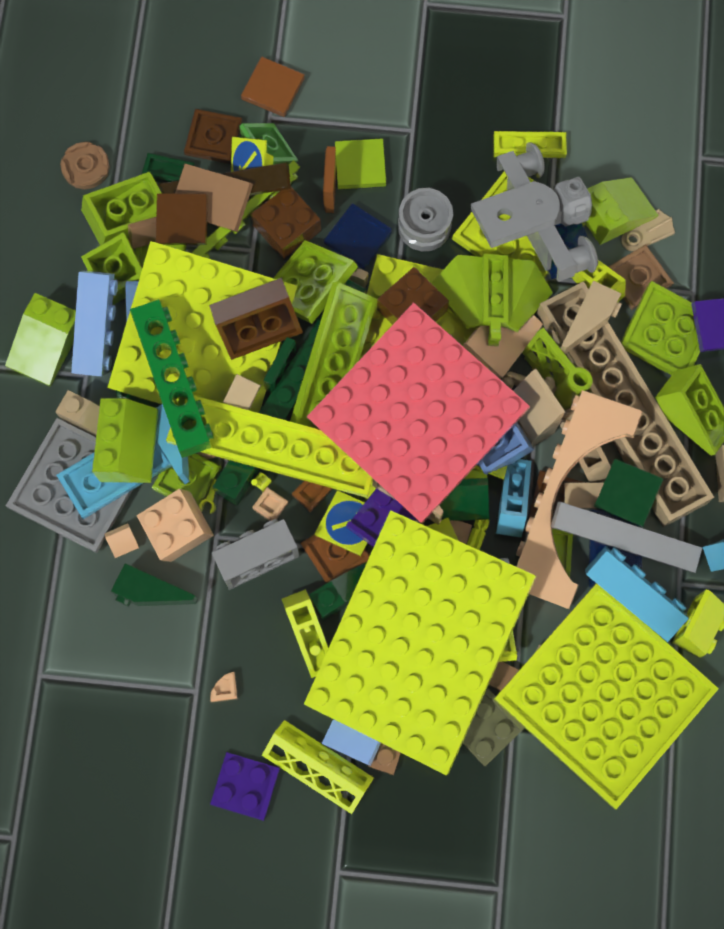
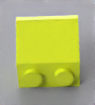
M706 589L693 599L687 611L689 619L677 631L672 641L673 644L699 658L707 653H712L717 644V640L714 637L718 630L722 631L724 629V603Z

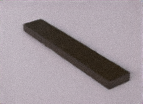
M287 163L221 173L222 175L253 184L250 196L291 189L289 164ZM179 181L157 184L162 194H175Z

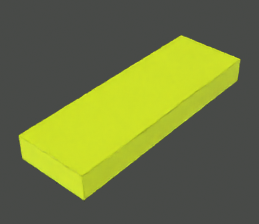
M494 131V157L514 151L516 156L526 153V144L532 142L539 148L543 158H566V132Z

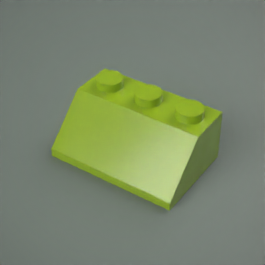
M101 398L92 469L93 474L100 482L151 483L159 411L157 408L129 399Z

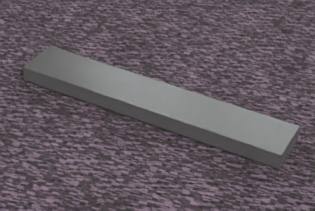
M563 502L557 503L551 524L552 528L696 573L702 547Z

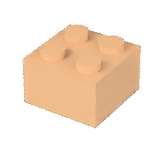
M178 489L137 515L161 561L172 562L214 536L194 497L187 490Z

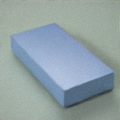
M334 719L322 742L323 745L371 766L381 744Z

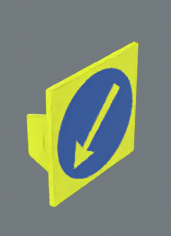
M232 137L231 172L273 165L274 157L266 153L267 140Z
M337 490L314 535L361 556L367 542L347 529L346 524L353 519L365 502Z

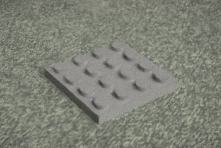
M56 418L6 507L98 553L106 539L104 533L111 530L133 490L83 519L56 475L94 453L96 437Z

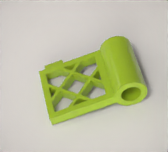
M544 328L535 334L522 353L525 356V360L533 369H537L543 380L546 377L554 379L557 388L554 396L564 410L571 408L576 395L580 396L582 390L587 391L592 386L591 374L584 368H575ZM546 356L549 357L550 363L547 362Z

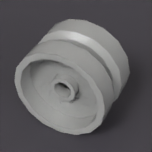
M419 188L408 193L402 200L399 208L398 230L403 242L410 248L421 252L433 251L441 247L448 240L452 227L453 209L449 199L440 191L431 188Z

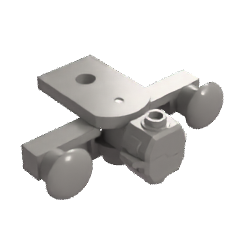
M532 142L526 144V153L516 156L514 151L497 156V170H504L508 177L507 191L471 204V211L490 247L493 248L527 235L546 271L551 270V261H554L558 269V282L573 277L575 273L586 269L593 273L598 265V257L592 242L587 237L580 236L578 238V247L568 250L554 226L561 223L567 227L572 224L588 221L592 210L591 195L582 179L576 177L557 183L553 190L542 183L530 182L529 176L535 175L537 178H540L545 169L542 153ZM506 214L509 215L511 219L507 221H502L498 218V216Z

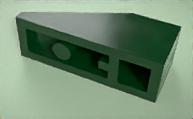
M367 562L331 580L309 594L311 603L323 622L348 606Z
M126 563L111 589V592L117 596L115 601L127 607L131 603L136 606L196 604L198 601L195 595Z

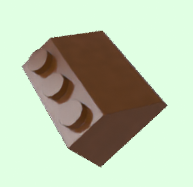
M282 278L209 305L215 325L231 360L283 341L286 337L291 338L303 333Z

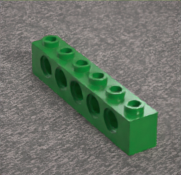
M156 300L130 309L181 457L184 458L212 448L209 440L214 437L209 423L204 425L201 416L205 415L201 400L195 401L192 393L197 391L193 377H187L184 370L189 367L184 353L179 354L176 345L180 344L176 329L170 331L168 322L172 321L168 307L162 308L160 300ZM153 328H163L160 334H151V330ZM163 350L171 351L170 356L167 358L158 357ZM172 373L180 375L178 380L174 382L167 381V377ZM179 397L188 398L187 403L182 406L175 404L176 399ZM188 420L197 422L196 426L190 430L183 428L184 423Z

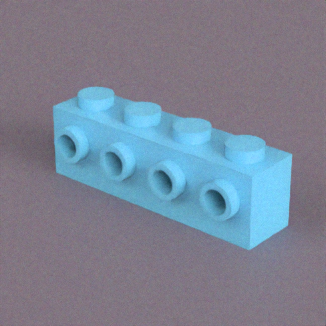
M605 546L585 569L586 575L668 642L689 619L685 612L686 606L676 598L673 600L669 599L665 595L667 591L656 581L651 584L644 578L646 573L634 564L632 567L624 561L626 557L616 548L610 550Z

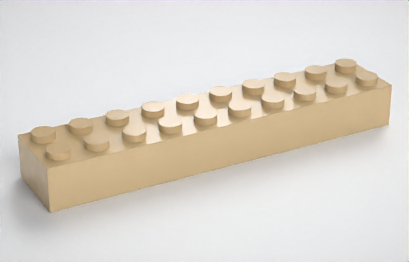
M584 281L539 305L537 316L559 348H561L589 290ZM607 322L606 325L565 355L575 368H584L591 374L592 386L586 392L642 411V417L634 438L624 437L612 442L625 463L664 479L652 505V510L664 528L707 505L714 496L609 322Z

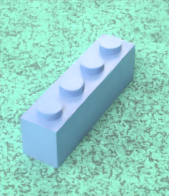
M92 271L79 272L71 373L102 377L111 369L112 357L108 353L109 346H112L114 332L110 331V327L116 313V307L112 305L113 295H116L118 288L117 280H114L115 274Z

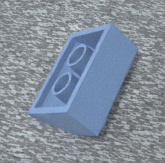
M516 422L478 464L484 474H488L516 462L532 452L534 448L519 423Z

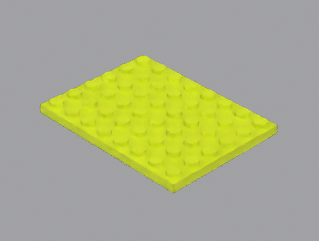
M390 510L304 705L448 775L537 576Z

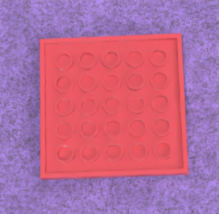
M413 303L310 412L307 418L422 524L526 413L530 406Z

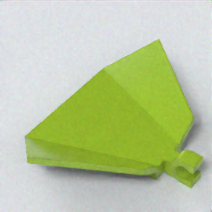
M483 254V257L457 255L431 283L449 300L448 308L467 329L489 326L488 346H499L501 327L518 332L538 311L540 303L548 300L553 294L537 265L532 260L508 259V255Z

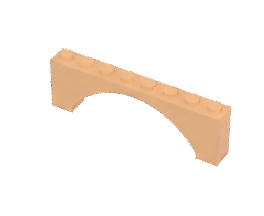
M583 390L581 395H576L573 400L571 410L574 411L571 421L567 419L564 424L562 434L565 435L562 445L557 444L553 454V459H556L553 469L548 468L543 481L547 484L544 493L539 492L534 505V507L538 508L535 518H529L525 529L526 532H529L526 542L521 541L516 556L520 557L516 567L537 576L529 594L570 609L579 584L573 583L566 573L554 544L551 524L557 493L570 470L588 453L613 440L624 437L634 438L642 417L641 410Z

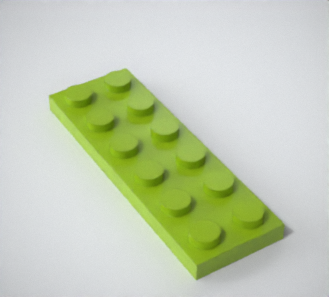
M332 283L290 422L319 429L307 416L359 361L377 304V298L342 283Z

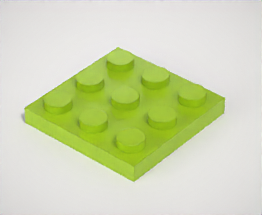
M304 240L274 279L282 278L283 282L298 286L292 306L297 317L312 324L326 306L332 283L339 282L345 284L358 266L354 260Z
M653 281L648 283L621 340L625 351L670 375L676 370L694 366L700 349L692 311V302Z

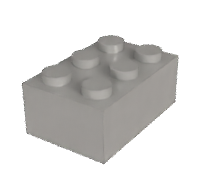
M278 519L271 520L263 525L264 529L254 532V530L245 532L239 537L240 540L232 544L229 541L224 542L215 548L216 551L212 552V555L229 590L299 557L297 545L284 519L278 521Z

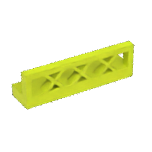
M285 720L274 732L262 754L263 757L351 814L374 779L371 775ZM274 745L282 748L286 756L281 757L271 751ZM296 761L305 763L309 771L300 770L296 765ZM318 776L328 778L331 785L325 786L320 783ZM341 791H348L354 795V801L351 803L342 797Z

